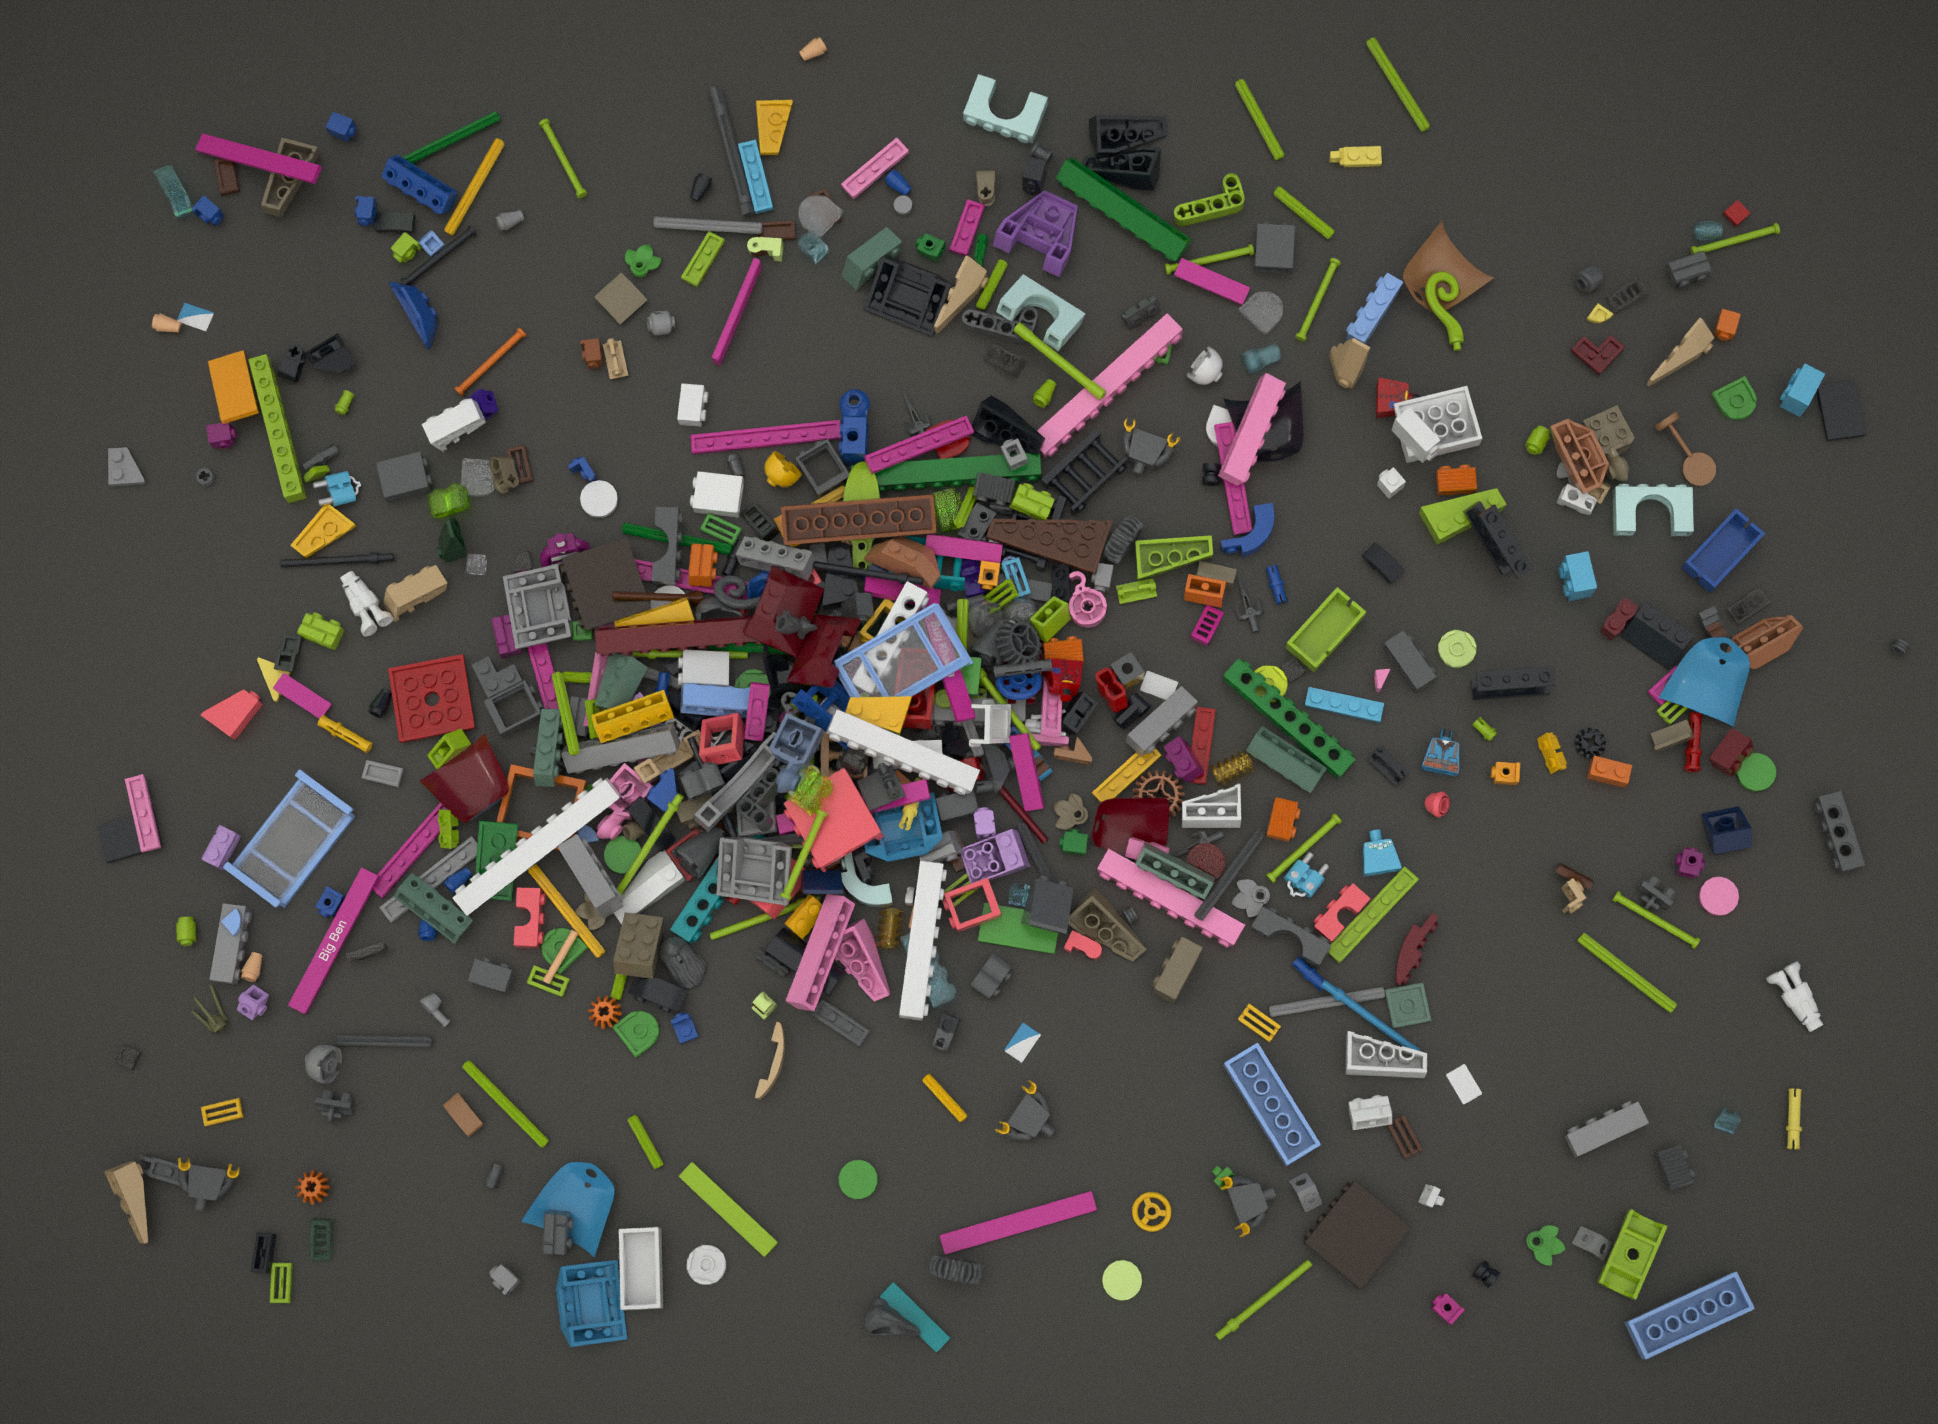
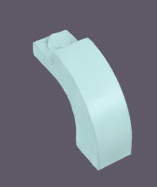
M852 852L845 855V858L841 859L843 870H847V872H843L841 875L847 892L858 902L870 907L892 906L893 901L889 883L878 886L864 884L856 875Z

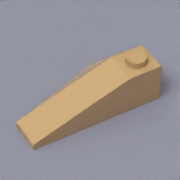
M967 255L955 277L957 278L956 286L950 288L947 301L949 302L943 305L934 325L935 333H939L979 294L981 288H985L989 280L987 278V271Z
M1699 318L1686 333L1680 345L1673 349L1668 359H1665L1646 384L1648 387L1699 358L1703 352L1707 354L1713 347L1711 342L1714 336L1703 319Z

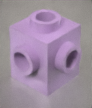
M253 984L239 996L237 1011L254 1020L258 1015L261 1016L266 1011V1002L269 994Z

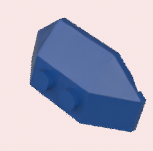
M393 281L389 282L427 350L430 349L438 326V322L435 319L438 315L433 306L429 308L426 304L429 301L424 291L420 293L418 288Z

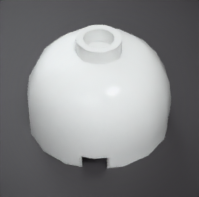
M1207 347V353L1204 350L1191 365V368H1194L1192 373H1187V377L1197 384L1207 385L1213 380L1217 382L1223 374L1221 372L1223 367L1222 358L1211 347Z

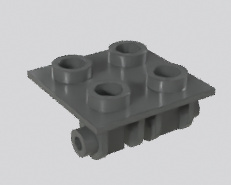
M880 763L877 769L878 772L857 781L869 811L905 796L893 766L888 767L885 763Z

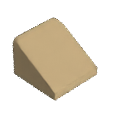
M1603 481L1601 487L1588 492V494L1595 497L1597 503L1601 504L1611 485Z

